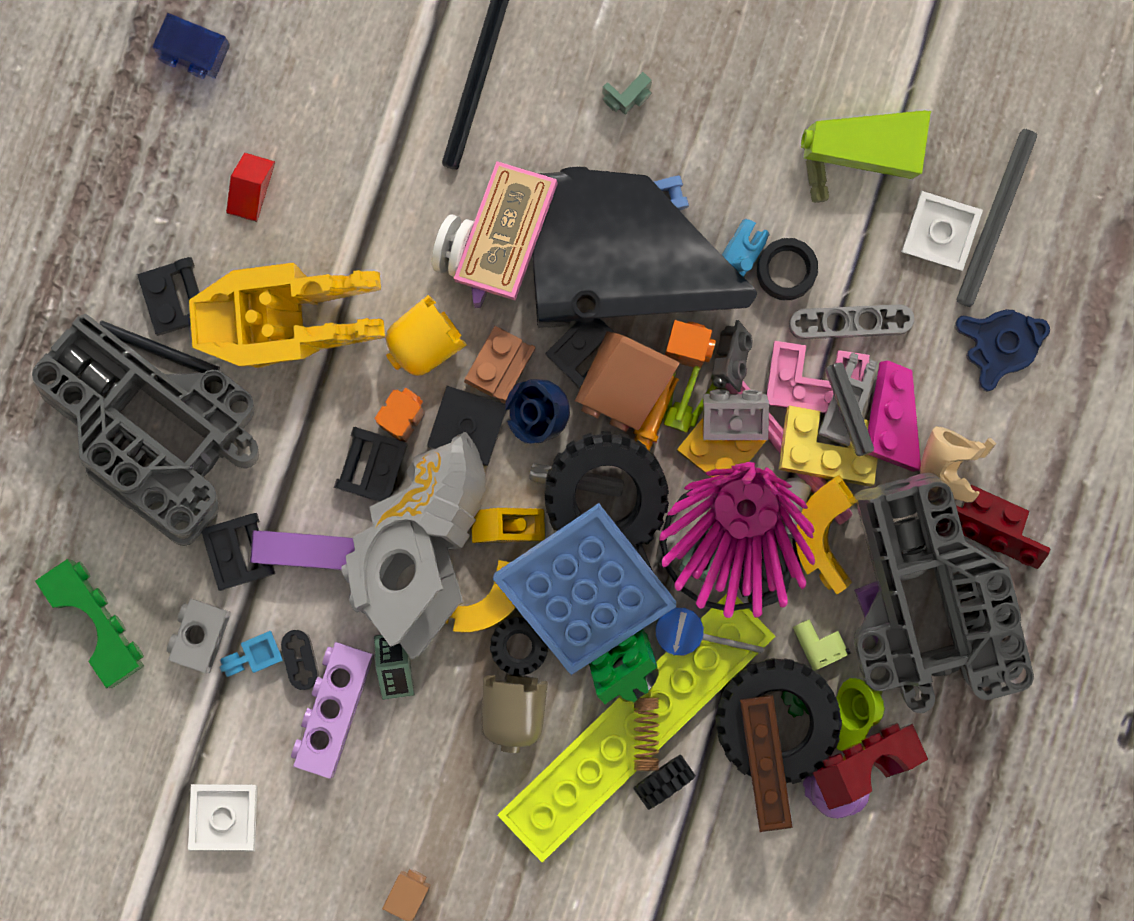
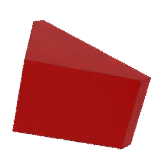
M244 152L230 177L227 214L255 222L258 221L275 161Z

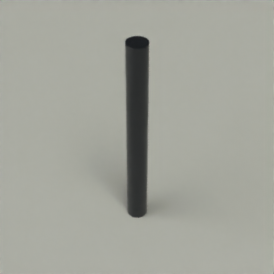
M103 320L99 323L122 342L197 372L205 373L209 370H220V367Z

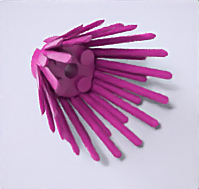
M746 462L731 466L732 468L710 470L705 472V474L716 477L691 482L686 485L684 489L691 490L686 493L689 497L676 502L667 515H674L705 498L707 499L662 531L659 540L662 541L669 536L675 535L709 510L663 557L662 566H668L676 557L679 560L682 559L710 528L674 586L677 591H680L691 575L693 578L699 579L718 547L697 598L696 605L700 609L705 607L716 578L715 589L718 592L724 591L732 566L723 612L726 618L732 617L734 613L743 560L742 594L749 596L752 592L753 616L758 618L762 615V548L768 588L770 591H777L781 608L788 604L775 535L792 578H796L802 590L806 587V579L783 522L809 563L815 564V557L790 517L791 515L808 537L813 538L814 527L792 501L804 509L808 508L806 503L789 491L787 488L792 486L778 478L771 469L765 467V470L755 468V463Z

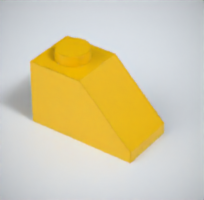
M481 509L474 516L476 521L471 526L472 543L545 540L544 509Z

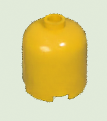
M427 295L388 328L385 335L386 345L390 351L386 355L389 362L396 370L402 367L409 374L415 376L430 372L467 346L466 342L460 339L462 335L445 312L439 313L434 306L436 301L430 295Z

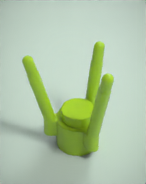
M695 366L692 370L681 403L675 401L672 407V395L664 417H666L664 425L685 433L688 432L690 426L695 427L698 417L703 411V398L692 414L693 407L688 406L700 370L698 366ZM712 382L705 394H710V391L716 390L718 387L714 386Z

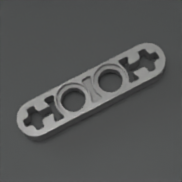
M900 304L811 308L795 312L789 321V329L793 336L798 339L891 336L905 334L913 326L915 318L909 307ZM881 312H885L884 319L893 318L897 312H901L902 317H907V322L902 324V328H898L895 322H887L885 324L886 329L882 330L883 319ZM833 314H838L844 319V328L837 332L832 331L827 326V318ZM861 314H872L876 319V326L871 330L863 329L859 325V316ZM817 315H822L820 325L823 332H817L818 326H810L807 332H802L801 327H796L795 323L800 321L801 316H806V321L817 322Z

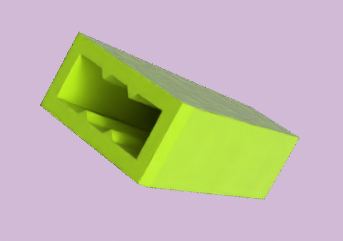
M923 110L816 121L808 127V130L805 129L801 139V148L805 149L803 158L914 179L922 174L931 111Z

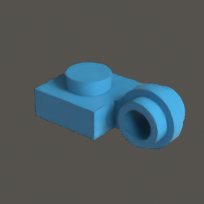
M268 631L241 643L245 656L239 657L238 652L219 659L222 664L219 668L221 673L225 672L226 676L229 677L245 670L243 664L249 662L252 672L255 673L283 661L272 631Z

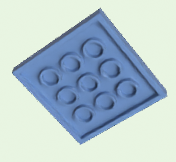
M599 503L493 575V580L571 675L676 607V600Z

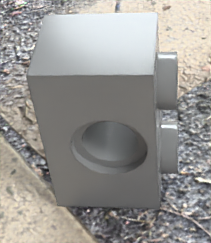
M190 599L188 604L184 603L178 615V622H181L178 634L171 636L167 646V652L171 653L168 660L204 673H210L231 612L195 599ZM195 626L202 627L205 633L203 641L199 644H194L189 636L191 629Z

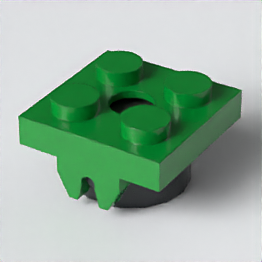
M643 629L589 663L597 697L604 704H607L617 696L625 702L637 701V699L649 692L659 676V669L657 668L648 634Z

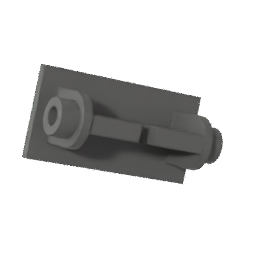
M736 320L735 326H726L721 331L717 354L719 356H727L726 358L715 359L711 375L714 386L724 388L727 383H730L737 392L741 391L743 379L747 374L746 362L753 343L752 335L739 320Z

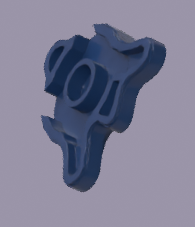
M1009 309L995 312L983 319L960 316L955 322V329L958 333L975 341V347L967 351L966 357L980 369L978 384L986 392L996 388L999 380L1004 375L1016 373L1028 367L1035 360L1043 340L1050 334V326L1046 320L1034 319Z

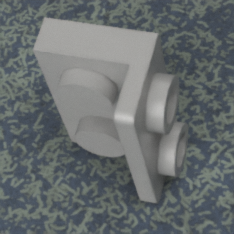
M712 390L710 394H703V440H768L769 400L766 394H762L759 390H744L742 394H729L727 390Z

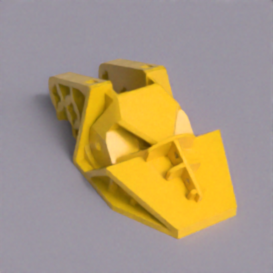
M295 263L232 270L189 300L192 348L241 367L252 366L259 369L280 362L301 360L324 349L385 338L384 320L379 318L357 319V323L352 324L324 323L321 326L304 327L301 305H318L320 302L381 290L380 272L357 270L353 271L349 276L326 274L307 277Z

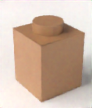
M409 869L408 873L401 871L382 909L405 921H413L430 887V884L425 882L427 877L413 869Z

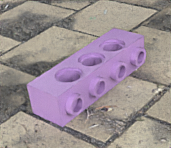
M335 642L333 648L327 647L322 665L327 666L323 679L317 678L312 691V696L316 697L313 709L307 708L301 727L306 728L303 739H297L292 750L291 758L296 759L293 767L329 779L334 777L375 654L339 642ZM341 668L347 670L350 675L348 685L343 688L338 687L333 680L334 673ZM329 699L335 700L340 707L339 714L335 718H329L323 712V705ZM319 730L327 733L329 737V744L325 749H319L313 744V735Z

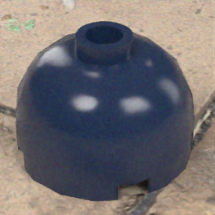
M530 379L517 383L508 394L506 410H510L511 420L507 422L514 435L524 443L532 444L549 441L558 437L567 426L570 418V404L563 390L553 382Z

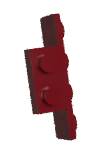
M970 485L975 492L979 491L980 494L973 502L963 501L961 507L956 505L963 535L991 548L995 552L1002 553L1020 561L1024 565L1038 569L1048 557L1051 549L1022 535L1030 511L974 485ZM946 518L939 520L936 525L942 526Z

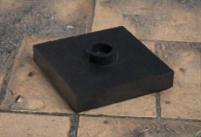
M446 386L427 447L436 449L451 443L455 436L467 432L479 451L483 465L488 466L506 413V404Z

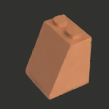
M607 331L575 401L583 405L581 411L597 419L600 414L610 417L611 421L609 424L627 432L629 427L639 430L680 362L624 335Z

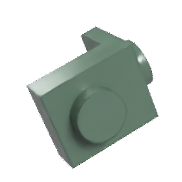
M642 72L622 94L607 82L602 89V94L605 96L603 101L613 111L617 112L620 110L626 115L635 104L640 107L650 97L652 92L649 89L651 88L652 80Z

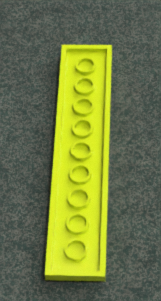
M727 593L717 603L725 605ZM736 597L735 605L742 604L743 602ZM711 608L700 618L704 627L703 634L757 645L763 648L776 637L758 618L753 616V612L749 608L734 611L733 616L730 618H726L723 615V610ZM702 640L700 646L692 653L684 656L665 652L656 661L657 668L659 669L656 683L647 694L640 697L659 698L658 709L642 711L659 715L658 718L643 720L659 724L658 727L644 729L659 733L658 736L644 738L659 741L658 745L645 748L659 750L738 674L758 652ZM620 698L616 699L497 814L541 862L550 856L636 772L634 770V760L640 758H635L634 755L654 752L634 748L636 745L654 743L634 739L636 736L654 734L634 730L636 727L653 725L634 721L636 718L653 716L635 713L634 702H625Z

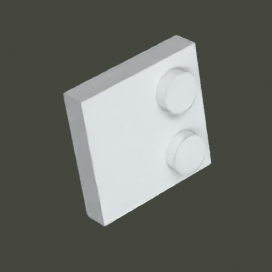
M921 191L901 252L963 271L983 210Z
M191 784L188 850L255 851L257 785Z

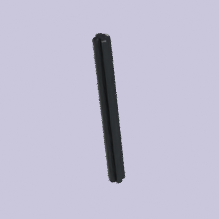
M490 0L443 156L442 164L447 168L455 170L459 168L509 0Z

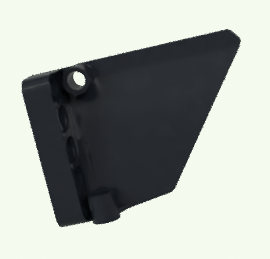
M580 166L564 168L560 172L537 173L557 179L558 182L532 253L538 328L569 326L571 321L590 322L595 318L744 309L750 307L757 297L755 288L693 226L650 177L640 174L589 170L587 167ZM584 298L590 299L594 303L595 309L591 313H582L577 307V302Z

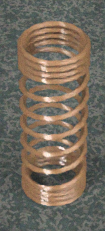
M639 698L634 702L635 713L653 715L634 719L638 723L653 724L651 726L636 727L634 730L654 733L634 737L635 740L654 742L634 746L635 749L654 751L634 755L635 758H640L634 760V770L636 771L659 770V759L645 757L660 752L657 749L645 748L658 745L659 741L644 739L658 736L659 733L657 731L644 729L658 727L659 724L643 721L658 718L659 715L642 712L658 709L659 698Z

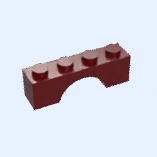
M898 723L889 725L880 730L882 736L880 733L873 734L861 740L863 746H861V743L842 750L843 757L840 753L823 760L824 767L813 772V775L829 810L853 803L872 792L871 771L873 765L887 778L909 771L928 760L913 723L901 728Z

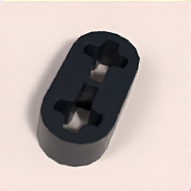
M291 630L283 636L281 641L288 678L291 685L296 689L308 690L314 687L319 677L312 642L309 635L304 631ZM297 635L298 639H304L305 645L300 647L302 658L297 659L296 651L288 648V643L292 642V636ZM303 661L306 671H312L313 677L308 678V684L306 685L303 684L302 680H296L295 675L300 673L298 662Z

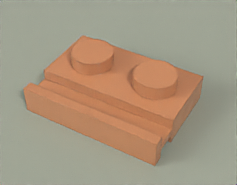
M494 326L465 377L464 383L491 397L494 396L505 404L509 392L518 382L533 355L535 346H530L524 343L522 339Z

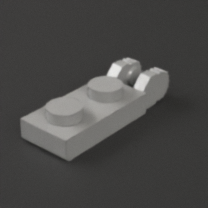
M851 352L845 370L862 413L872 386L870 382L877 362L870 359L864 369L862 382L853 379L851 375L858 363V354ZM833 394L818 436L848 447L851 440Z

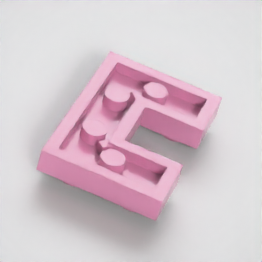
M774 341L766 391L769 406L787 408L790 405L817 410L821 414H826L833 391L829 381L802 377L806 345ZM838 350L835 363H843L844 367H846L851 352ZM855 353L858 354V363L852 372L851 378L862 382L864 369L867 363H869L870 355Z

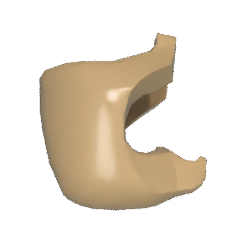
M936 426L932 429L921 462L920 474L933 473L950 487L954 500L973 502L980 493L979 491L975 492L971 488L967 479L959 478L957 470L963 461L985 458L997 443L991 438H988L985 443L971 441L952 430ZM938 486L931 488V490L937 492Z

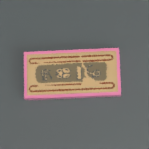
M496 162L455 273L454 281L516 300L556 190L557 179Z

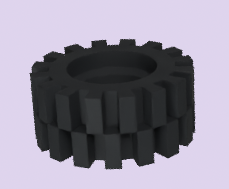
M514 617L504 621L495 629L490 640V652L494 662L501 670L512 675L520 676L536 671L544 663L548 653V646L527 620L522 617ZM514 634H524L532 642L531 653L524 659H515L507 651V642Z
M680 754L662 765L658 771L652 772L634 786L633 789L646 808L650 810L682 789L696 775Z

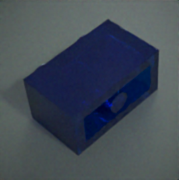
M167 13L152 48L159 56L158 60L169 66L176 67L178 63L187 67V71L198 78L205 79L207 75L216 79L230 43L224 35Z

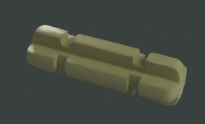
M807 159L806 166L809 186H812L810 190L811 200L814 203L825 202L829 198L828 186H825L827 178L824 162Z

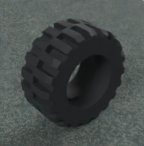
M601 431V434L592 435V433L583 435V439L577 442L571 441L566 445V449L562 453L559 452L554 458V463L551 469L549 468L546 476L545 507L553 530H560L582 515L576 503V488L581 478L588 471L601 466L618 467L628 473L633 479L637 489V498L632 511L626 517L614 523L638 552L640 545L643 543L648 545L654 539L653 534L656 530L660 531L664 524V514L668 512V484L658 459L653 452L651 453L646 448V445L639 440L634 441L630 439L629 435L623 433L615 435L611 434V431Z
M786 658L765 659V661L755 662L747 666V668L736 674L726 686L716 715L717 736L728 760L732 761L737 770L742 774L751 776L740 699L760 697L767 692L777 690L794 694L804 703L808 710L810 719L809 729L806 737L798 746L782 752L786 783H799L808 776L812 777L813 772L819 770L824 764L823 760L832 757L834 749H837L842 726L839 704L826 680L811 667Z

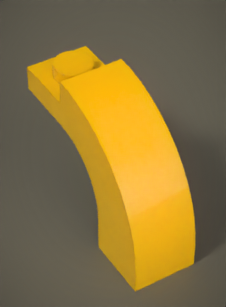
M840 475L817 490L807 501L806 505L808 508H803L801 512L814 527L813 538L808 537L797 524V529L815 557L814 565L809 563L796 542L798 556L807 575L818 568L821 572L819 577L828 590L833 589L836 595L848 588L852 581L830 549L828 541L829 529L836 516L856 503L854 495Z
M499 560L497 571L510 562ZM494 582L493 588L483 600L469 606H458L449 618L455 619L454 632H477L502 622L516 607L496 582Z

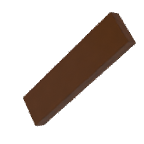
M773 695L740 699L759 831L766 832L793 828Z

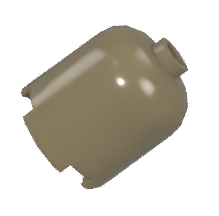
M495 675L485 676L483 678L482 732L485 738L493 744L501 745V751L508 753H519L520 747L536 743L543 729L548 682L541 681V683H538V678L507 675V681H495Z

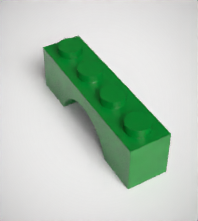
M66 559L35 580L52 608L73 606L87 613L93 620L97 630V645L88 662L106 688H113L144 667L140 660L144 655L134 641L129 643L123 632L126 631V628L117 615L111 616L105 606L108 604V601L104 594L98 588L94 590L87 579L91 576L86 567L80 561L76 563L74 560Z

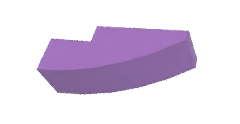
M253 531L250 563L342 570V565L347 564L346 555L355 551L353 538Z

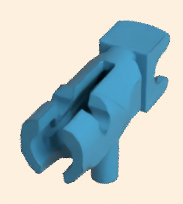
M749 219L742 220L734 233V237L729 241L722 253V256L743 277L753 267V263L770 236L767 230L762 232L756 231L749 242V236L756 222Z

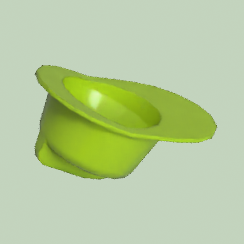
M849 678L844 681L836 696L842 720L840 740L837 749L840 751L858 743L862 744L861 740L866 738L870 728L878 724L884 715V701L881 696L883 691L872 689L859 678Z

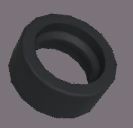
M781 238L771 242L763 250L757 264V278L761 288L769 296L779 300H794L804 296L812 288L818 275V260L814 251L805 242L796 238ZM782 251L797 253L806 265V274L803 281L791 288L777 285L769 274L771 259Z

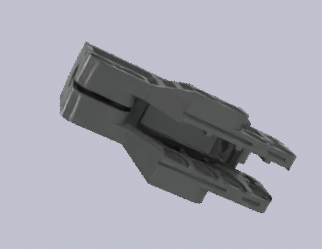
M87 314L80 315L74 320L71 328H67L51 347V351L40 359L32 371L33 381L44 401L78 427L79 458L83 466L86 467L89 479L180 546L192 544L218 513L219 504L215 488L204 476L212 470L219 457H225L235 466L244 469L252 467L259 459L257 442L253 439V436L244 430L254 415L253 399L246 390L218 370L192 374H164ZM116 379H119L120 381H118V382L113 386V384L115 383ZM55 380L52 384L47 385L48 382ZM210 382H219L223 385L221 391L215 394L205 390ZM140 389L204 438L203 442L185 463L121 414V411ZM76 400H81V401H80L79 403H77V404H71L72 402H74V401H76ZM237 401H243L248 405L247 410L243 413H235L230 407ZM235 439L236 444L242 449H245L247 446L250 447L251 454L249 456L245 453L239 456L238 448L233 444ZM126 440L131 443L124 451L120 450ZM140 450L139 454L134 459H132L135 456V454ZM147 457L153 461L148 467H142ZM154 503H163L162 507H160L159 509H150L151 505ZM180 522L189 523L185 529H175L176 525ZM192 532L191 536H189L188 538L180 539L177 537L185 535L188 536Z
M922 473L908 477V479L896 480L856 493L854 499L879 589L861 627L854 634V645L861 671L868 685L877 691L900 687L905 703L916 713H925L934 705L935 694L931 683L933 682L931 675L946 676L960 669L964 680L971 687L974 694L983 700H991L1028 689L1033 683L1034 673L1020 622L1021 613L1009 567L997 559V556L991 550L963 535L950 487L937 475ZM938 486L937 492L933 496L928 497L929 490ZM917 512L918 517L905 518L895 523L893 519L907 517ZM946 518L945 523L941 527L936 528L937 522ZM924 544H925V546H926V548H918V549L910 550V551H907V552H905V553H903V554H902V551H901V550H908V549H913V548H916V547H920V546H922V545H924ZM934 568L953 645L920 653L900 576ZM954 572H960V574L953 575ZM968 583V585L959 589L956 588V585ZM969 597L972 598V600H968V601H964V602H961V603H960V600H961V599H965V598H969ZM971 611H972V613H969V614H967V615H963L964 612H971ZM872 635L878 637L875 647L871 649L862 647L863 640L866 637ZM880 666L886 668L883 678L872 679L870 677L871 671L874 668ZM1024 668L1026 670L1024 681L1016 684L1012 683L1010 680L1018 678ZM1004 682L1006 686L1002 687L1000 683ZM913 685L919 686L922 691L921 699L918 701L914 699L916 693ZM989 686L990 690L984 691L982 688Z

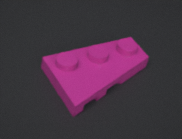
M882 361L879 363L868 425V433L874 451L868 455L915 472L920 471L921 461L913 372L911 369L891 361Z

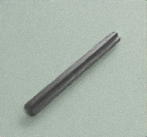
M1022 129L1019 133L956 300L961 305L971 307L976 300L1036 142L1037 133L1034 131Z

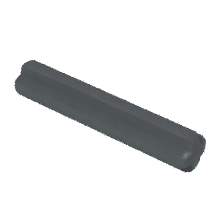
M832 364L825 369L853 449L857 456L867 455L874 451V447L844 364Z

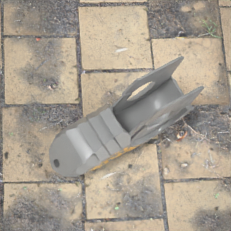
M467 432L455 436L449 444L413 458V462L406 471L413 483L409 488L370 506L373 526L353 537L355 551L346 555L347 564L342 565L343 576L350 584L351 594L349 595V601L353 610L366 614L367 618L374 623L389 646L400 643L411 659L419 657L456 608L464 603L449 550L462 548L470 535L466 532L476 521L474 516L482 507L479 501L486 490L483 463L478 449ZM415 564L413 580L405 588L397 590V582L401 573L410 565Z

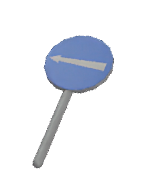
M675 607L660 617L656 625V638L659 645L666 652L673 655L684 656L692 653L700 646L702 640L758 653L764 651L761 646L703 634L704 627L700 618L687 608Z

